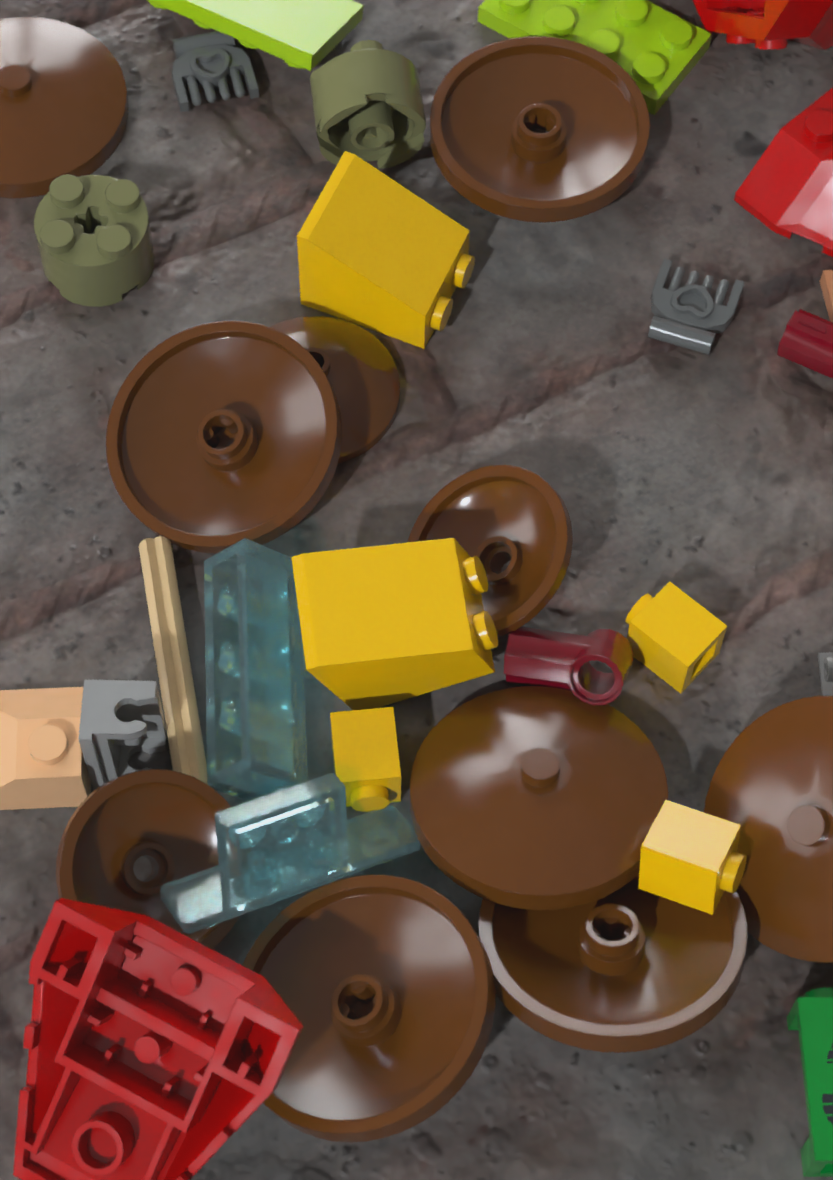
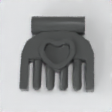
M219 31L172 39L176 60L173 62L172 81L181 112L189 111L184 85H188L193 104L199 106L202 100L198 85L204 88L209 103L216 101L214 90L217 89L220 90L222 99L228 100L230 98L227 84L229 76H231L237 97L241 98L245 95L240 74H244L250 98L259 97V89L250 58L242 49L235 47L233 37Z
M663 259L651 294V312L654 314L649 328L648 337L709 355L715 335L722 333L733 320L745 282L735 280L727 306H724L722 304L729 287L728 280L722 279L713 300L710 292L714 283V277L707 275L701 286L697 284L699 273L692 271L686 286L679 288L685 273V269L679 266L675 269L669 288L665 289L672 261Z

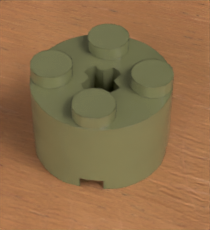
M364 40L354 44L350 52L331 59L321 68L311 73V95L317 139L322 155L329 162L337 166L344 151L357 155L364 161L377 160L379 169L390 168L408 160L421 149L424 143L423 133L426 129V118L419 74L415 65L408 58L399 53L384 50L380 42Z
M68 174L59 176L51 182L49 192L39 203L34 217L35 235L44 274L49 283L51 281L59 289L60 295L68 301L90 307L113 305L122 301V294L130 291L135 286L138 287V290L144 286L152 274L155 259L148 211L137 185L131 180L117 179L104 175L76 177Z

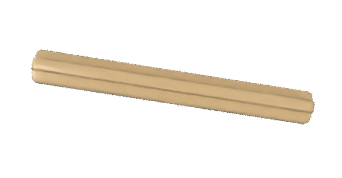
M164 536L146 538L139 544V553L173 771L193 776L210 786L171 541Z

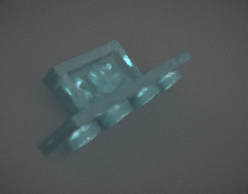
M330 773L214 813L219 865L163 884L160 887L161 900L185 933H193L420 850L421 843L417 838L415 829L396 807L392 805L347 820L345 785L334 773Z

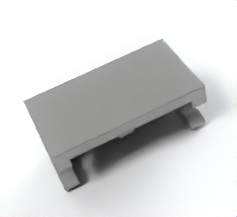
M84 679L78 740L93 790L118 776L141 770H152L147 767L144 769H134L128 765V760L132 754L139 751L151 754L167 750L168 736L157 682Z

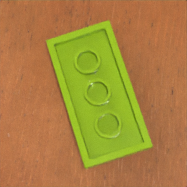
M484 0L478 7V22L510 39L529 36L555 37L583 44L606 55L621 66L635 81L645 99L648 112L653 115L657 113L707 52L712 36L711 33L647 0Z

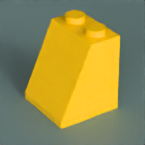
M344 151L297 235L301 304L425 349L435 329L442 331L445 328L452 311L453 299L451 297L456 287L464 289L471 277L475 257L469 255L470 231L357 155Z
M455 538L310 552L291 557L306 670L352 710L379 708L495 672L491 649L498 647V636L490 614L484 611L481 593L488 591L486 572L481 560L477 556L470 557Z

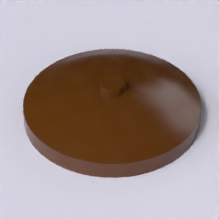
M40 17L0 19V198L12 199L42 196L49 192L51 182L57 177L68 174L76 177L91 175L116 150L124 135L129 115L125 78L120 65L110 50L94 36L76 26Z
M543 36L518 37L498 41L484 46L463 58L446 74L438 86L430 113V144L438 168L450 185L471 203L486 211L525 222L543 223L571 220L596 212L616 200L629 188L641 170L645 160L650 130L649 112L645 99L635 81L621 66L601 52L583 44L566 39Z
M234 320L216 321L188 328L171 336L148 352L137 363L120 387L113 402L106 431V455L110 475L118 494L128 509L157 536L166 537L171 541V544L192 551L214 554L245 551L261 546L280 537L301 522L316 506L328 488L336 471L342 445V419L338 400L330 381L313 356L300 343L274 328L258 323Z
M522 686L493 691L478 696L451 711L434 726L422 742L416 754L410 778V812L412 823L418 840L432 862L448 878L470 893L500 905L528 910H558L588 904L608 896L630 882L639 874L641 845L665 800H668L667 777L662 761L649 738L633 721L608 704L591 705L582 702L571 690L545 686Z
M813 696L790 701L773 708L757 718L739 734L724 753L715 770L706 796L704 813L741 825L738 853L746 855L747 860L736 892L744 908L747 932L765 946L789 957L810 962L833 963V696Z
M637 874L626 885L604 898L566 909H519L482 899L478 932L479 938L490 959L496 995L520 1021L544 1036L569 1046L598 1052H639L672 1044L690 1036L713 1020L733 996L743 972L747 945V922L737 892L733 894L724 891L714 914L711 915L638 889L639 874Z
M391 875L354 876L323 885L305 894L280 912L267 925L254 942L242 964L244 967L265 977L304 1026L277 1089L263 1104L288 1125L320 1139L349 1143L367 1142L401 1133L431 1117L445 1106L470 1078L483 1055L493 1026L496 995L494 974L489 956L478 934L461 911L446 897L424 884L403 877Z

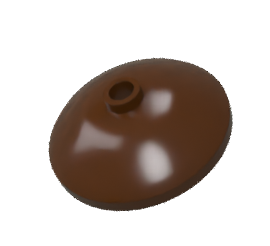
M297 317L270 326L300 343L318 362L333 387L342 419V445L338 464L354 459L376 445L390 429L395 420L400 402L399 373L387 348L364 328L333 317Z
M492 465L478 468L448 483L424 507L408 538V542L455 538L470 557L477 556L481 560L488 580V591L481 593L484 611L490 614L498 637L525 625L549 603L564 579L569 566L573 544L571 519L566 505L557 491L539 475L530 470L512 465ZM510 561L508 567L501 573L504 564Z
M162 769L141 770L118 776L104 783L85 798L71 816L63 832L56 861V881L59 898L148 915L213 949L233 928L248 896L251 882V854L245 830L229 803L215 789L193 776ZM141 856L146 857L151 863V873L143 881L135 876L133 870L134 863Z

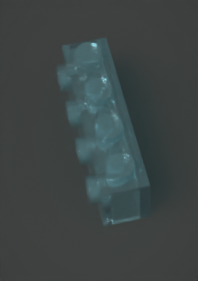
M244 538L204 561L207 784L216 791L266 806L308 787L303 641L292 558Z

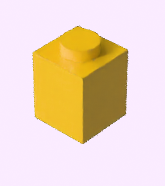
M670 581L655 597H652L649 593L642 596L632 607L625 620L629 624L627 639L633 647L634 657L680 694L720 653L727 629L726 624Z
M394 707L330 712L338 808L352 806L356 811L372 812L381 810L390 803L401 802V769Z
M665 800L641 845L638 889L713 915L724 891L733 894L736 892L745 870L747 857L738 853L741 825Z

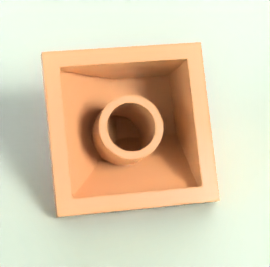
M83 687L0 690V810L78 807L90 795L91 780L78 740Z

